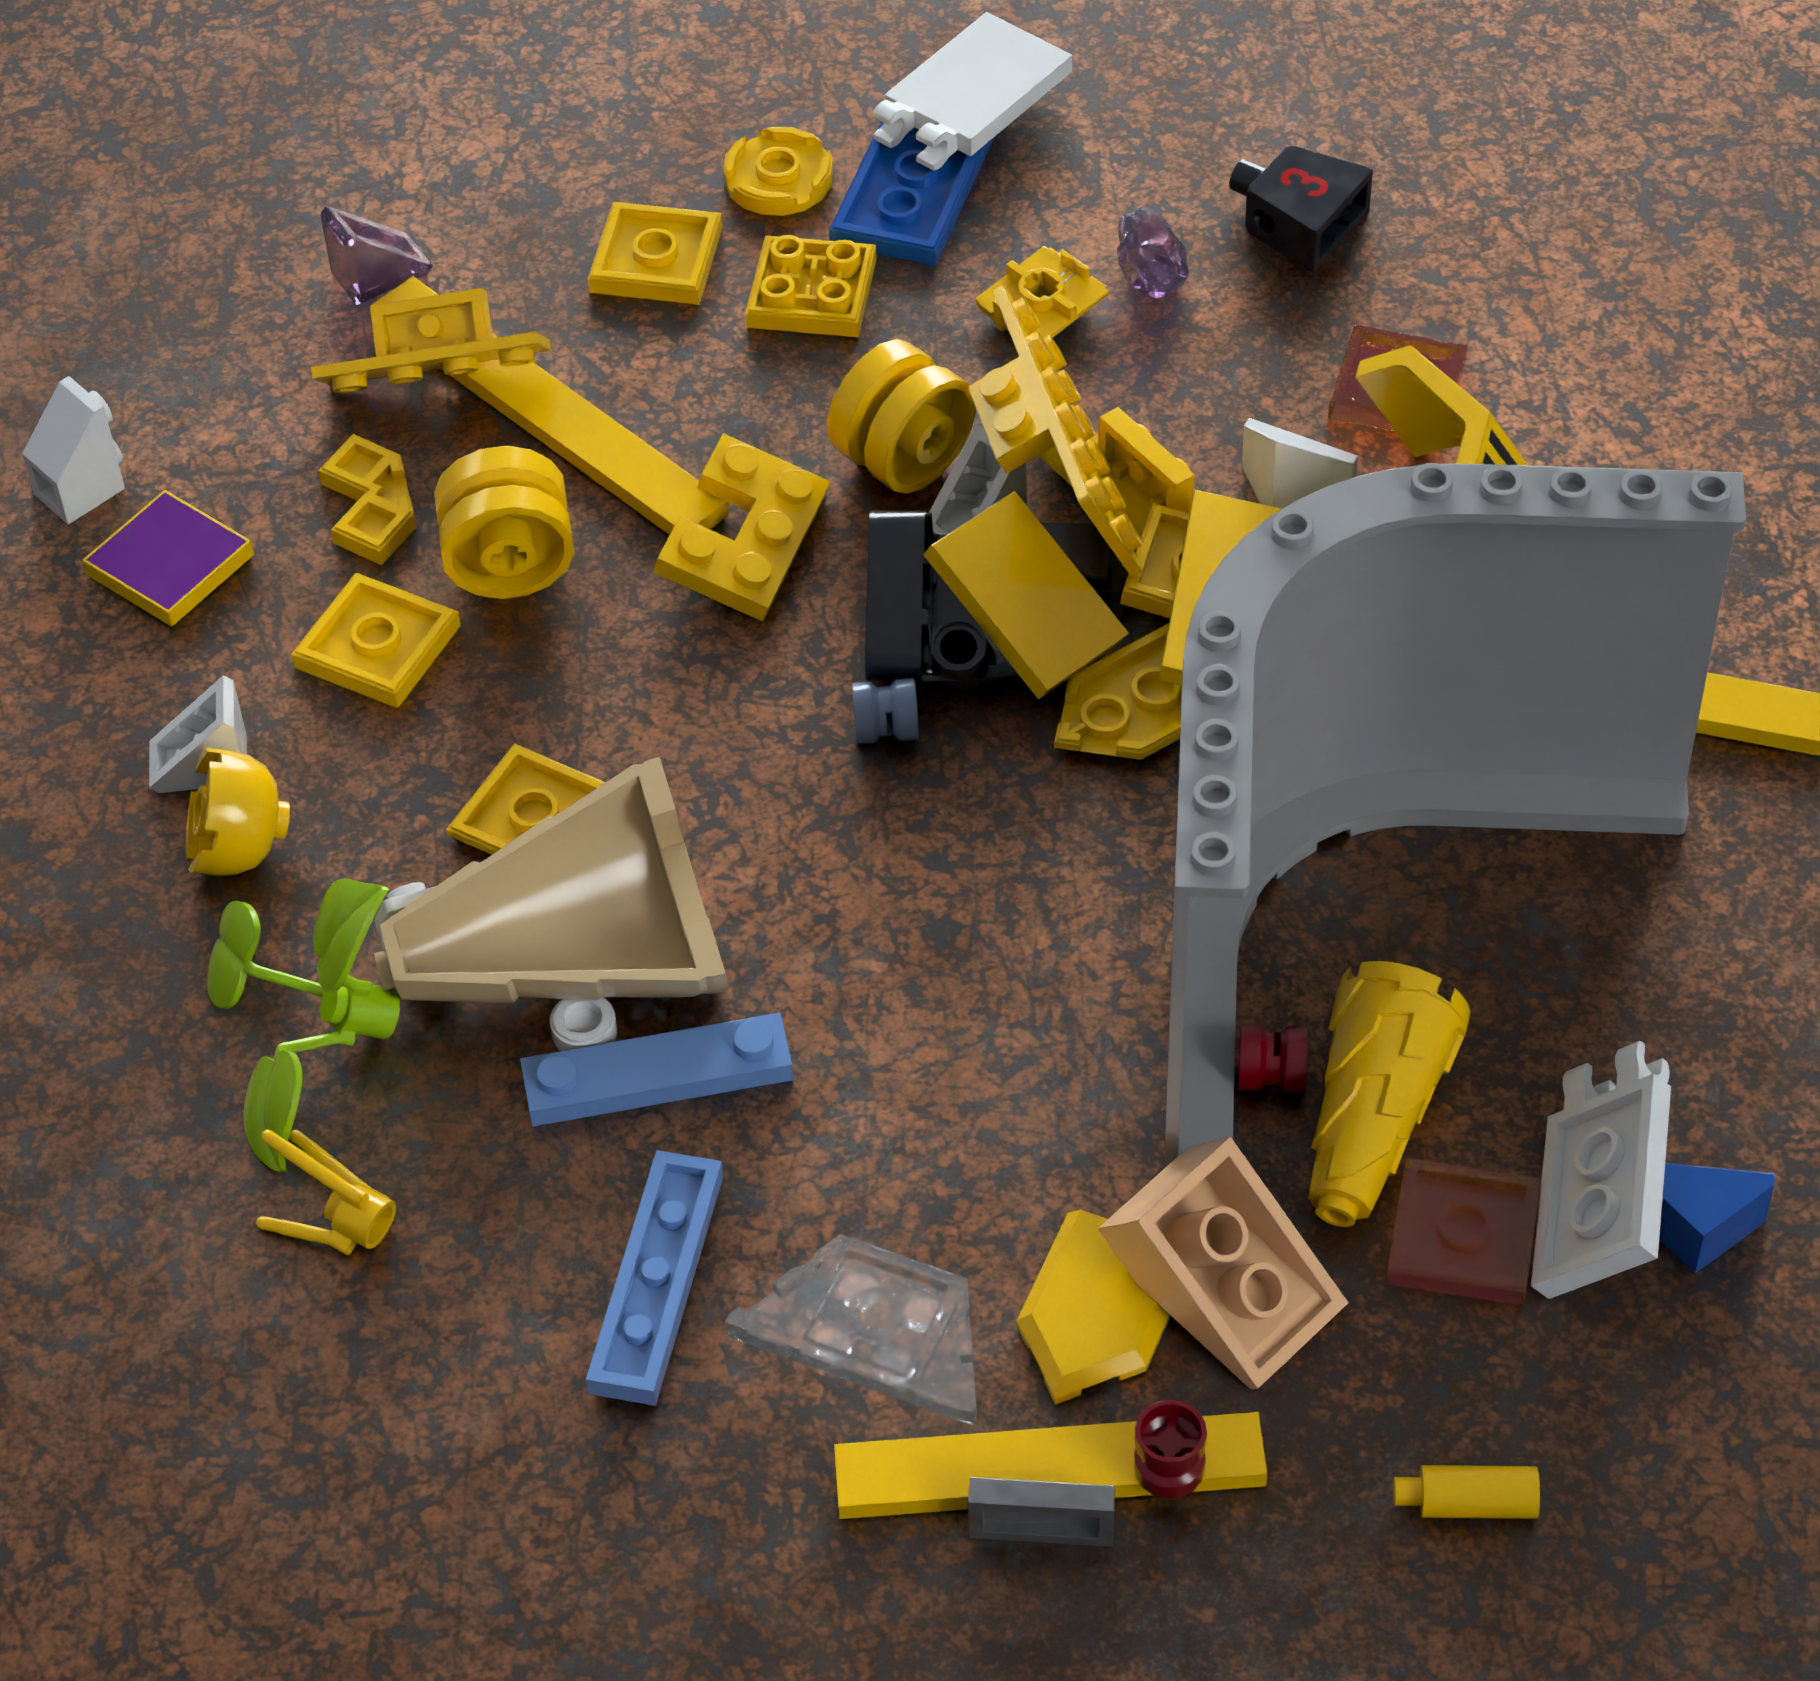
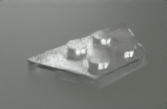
M839 1234L817 1250L810 1262L803 1266L793 1267L773 1282L774 1292L746 1312L740 1306L729 1313L725 1320L726 1336L972 1426L977 1418L968 1282L965 1277Z

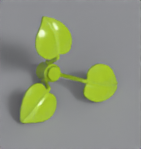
M346 878L336 880L331 884L320 906L313 935L314 951L320 957L317 964L320 983L262 967L254 963L252 958L261 933V926L255 909L246 902L232 901L223 911L219 926L220 938L216 940L213 947L207 975L208 994L212 1003L217 1007L226 1009L236 1005L243 993L248 974L259 979L321 996V1019L323 1022L330 1023L332 1029L335 1030L332 1033L280 1043L275 1050L274 1058L263 1056L254 1068L244 1102L243 1118L245 1133L255 1155L266 1166L275 1171L288 1172L285 1157L263 1142L261 1134L265 1130H271L288 1141L302 1087V1068L299 1058L295 1053L335 1044L353 1046L355 1035L387 1039L391 1036L397 1025L400 1013V998L397 990L394 988L385 991L381 985H375L370 981L356 979L349 975L376 912L389 891V888Z

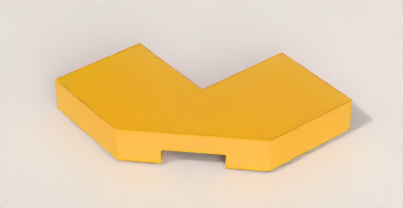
M352 434L318 470L321 485L357 501L331 529L333 543L382 566L416 529L413 507L401 455Z

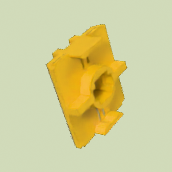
M1043 246L1020 265L1013 260L1006 264L1007 275L975 298V301L980 311L995 321V327L1001 332L1004 330L1009 331L992 291L1003 284L1014 301L1021 297L1027 300L1041 326L1035 331H1038L1043 338L1048 335L1053 338L1109 295V291L1106 289V285L1093 276L1090 277L1088 266L1065 250L1061 249L1060 253H1058L1051 247L1048 249Z

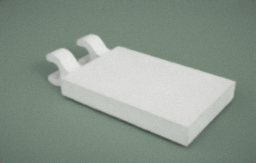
M986 12L884 94L885 100L879 103L873 110V117L884 122V124L873 134V139L893 148L914 127L919 129L916 134V140L926 144L927 147L916 156V162L933 171L941 168L957 150L972 156L1072 72V54Z
M1641 1041L1617 1051L1615 1056L1616 1086L1611 1080H1608L1593 1087L1591 1081L1592 1066L1588 1063L1566 1071L1563 1076L1564 1110L1548 1116L1531 1286L1548 1299L1658 1259L1671 1086L1667 1084L1670 1072L1668 1062L1663 1058L1647 1065L1645 1064V1044Z

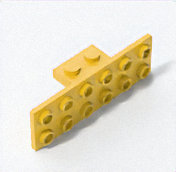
M1001 284L992 291L1019 357L1000 368L988 372L982 379L968 386L994 456L1006 474L1056 446L1079 504L1129 575L1133 577L1142 571L1134 552L1135 549L1142 546V542L1126 514L1119 516L1118 512L1127 508L1112 479L1109 476L1103 477V475L1111 471V468L1094 440L1088 441V439L1096 435V432L1079 404L1073 405L1080 401L1081 397L1068 373L1064 369L1059 371L1067 363L1050 335L1043 338L1038 331H1035L1041 326L1027 300L1021 297L1014 301L1005 286Z

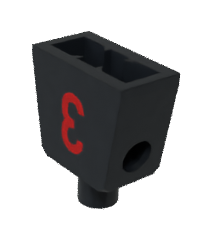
M1292 145L1285 147L1266 168L1246 159L1240 160L1231 174L1229 188L1246 196L1245 227L1247 231L1303 268L1314 273L1370 211L1373 169Z

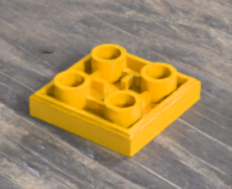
M783 235L780 237L765 236L745 313L746 327L859 338L877 261L876 245L855 243L850 240L802 239L793 235Z

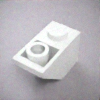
M70 376L58 383L22 453L34 495L68 525L125 489L119 466L123 461V456L118 445L112 439L109 422L112 421V413L105 400L96 391L92 390L88 393Z

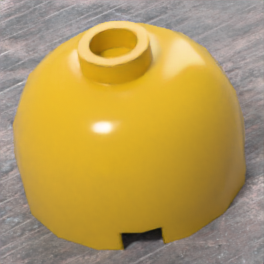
M204 748L200 753L194 773L207 774L205 785H200L198 791H191L188 806L186 859L194 860L188 870L192 874L210 876L237 875L257 867L268 856L274 838L285 839L289 826L290 805L287 801H278L277 783L267 767L250 755L231 750Z

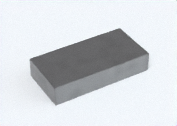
M970 1477L968 1497L969 1538L1113 1547L1115 1486Z

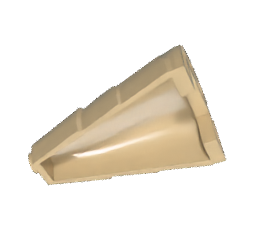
M660 757L647 760L642 764L630 766L554 817L547 816L481 863L472 861L384 921L379 926L386 950L374 953L385 991L397 988L402 1000L514 1004L519 997L600 1000L602 997L678 998L720 993L729 990L725 969L710 920L707 918Z

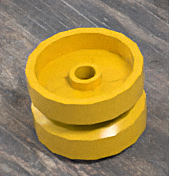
M894 339L881 343L862 356L840 384L832 399L827 417L828 440L835 450L856 465L867 467L873 477L893 491L909 494L923 489L944 473L958 456L970 435L976 415V407L968 388L970 384L948 368L936 366L929 355L909 342Z
M499 446L479 449L463 456L441 474L434 491L441 554L445 573L458 587L477 596L497 599L528 596L551 586L568 570L575 553L564 478L551 459L531 449Z

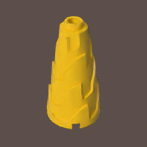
M1387 961L1361 962L1357 977L1352 974L1351 967H1349L1343 974L1336 992L1329 1030L1333 1031L1325 1074L1326 1090L1311 1147L1316 1151L1308 1194V1199L1316 1208V1215L1331 1225L1350 1227L1355 1224L1356 1220L1369 1217L1388 1175H1395L1415 1124L1421 1123L1441 1075L1449 1073L1466 1034L1471 1011L1465 998L1454 988L1451 1001H1447L1437 994L1442 978L1419 968Z

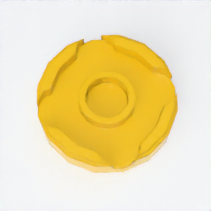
M793 127L765 128L759 130V137L748 141L747 137L744 136L737 140L725 154L723 166L724 185L730 198L743 209L770 216H786L803 212L821 202L832 188L834 174L833 158L829 150L827 152L822 148V141L812 133Z

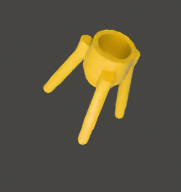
M296 1129L290 1132L289 1139L295 1145L287 1142L271 1130L262 1132L261 1139L263 1142L333 1190L324 1210V1217L332 1222L333 1230L267 1216L257 1218L256 1225L258 1228L329 1245L347 1256L352 1253L357 1243L367 1249H372L382 1241L391 1227L396 1214V1203L390 1197L371 1188L301 1131Z

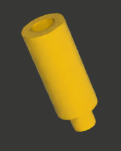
M1421 1465L1419 1477H1394V1506H1420L1421 1518L1538 1519L1540 1510L1538 1467Z

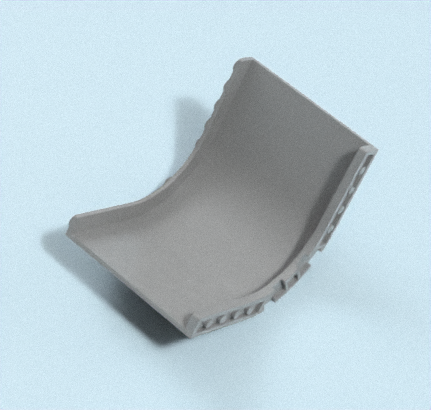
M1437 463L1393 468L1360 475L1332 484L1294 501L1268 517L1245 535L1224 557L1207 581L1194 607L1186 634L1183 658L1164 1169L1189 1146L1226 1137L1233 1139L1237 961L1242 936L1250 916L1257 906V897L1272 878L1277 880L1296 863L1317 851L1318 842L1343 831H1346L1351 837L1360 833L1400 826H1457L1680 835L1686 831L1689 816L1687 776L1734 532L1742 531L1746 521L1743 472Z

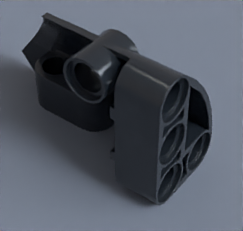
M870 510L865 633L866 681L893 682L895 679L914 678L915 682H938L948 689L964 691L972 689L980 684V682L1021 678L924 557L923 554L932 544L946 536L934 533L932 513H926L925 511ZM1041 523L1120 621L1132 608L1120 604L1129 573L1095 525L1087 523ZM954 647H968L975 653L970 661L963 664L950 663L943 657L947 650Z

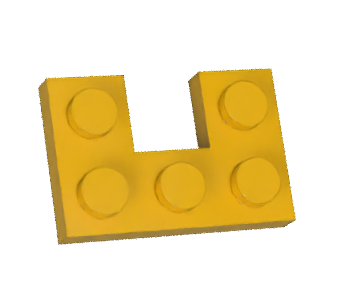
M723 433L701 474L697 489L742 508L749 513L735 540L679 516L657 558L653 573L764 622L821 507L831 481Z

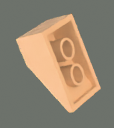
M1231 1137L1189 1146L1098 1228L1137 1285L1251 1390L1258 1389L1349 1303Z

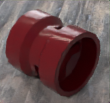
M1241 1024L1238 1091H1259L1265 1085L1279 1086L1285 1093H1305L1308 1027L1287 1026L1281 1032H1267L1261 1025Z
M1173 1399L1158 1401L1146 1407L1138 1416L1135 1426V1477L1142 1488L1154 1496L1166 1499L1183 1497L1193 1492L1203 1479L1206 1464L1205 1448L1207 1445L1205 1420L1199 1411L1188 1403Z

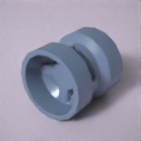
M914 678L895 679L890 686L877 687L871 681L852 683L857 745L876 743L882 736H894L899 741L919 740Z

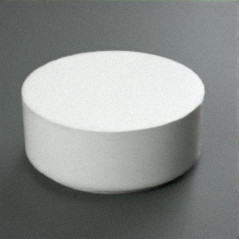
M604 997L600 1000L562 999L551 1012L550 1027L552 1039L559 1051L610 1043L616 1039L617 1024L615 1011L610 1002Z

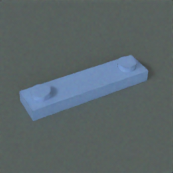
M781 1012L520 1058L532 1127L793 1080L792 1062Z
M656 1150L587 1373L586 1385L588 1394L656 1406L724 1177L722 1161Z

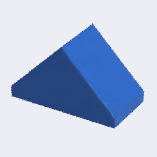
M1665 1163L1659 1240L1694 1273H1697L1766 1222L1775 1185V1173Z

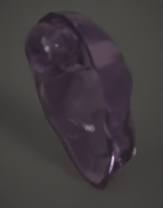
M1140 206L1133 213L1123 214L1117 226L1120 241L1117 247V255L1124 277L1134 289L1143 295L1154 298L1169 296L1182 286L1188 278L1189 269L1185 246L1174 234L1167 221L1152 208Z

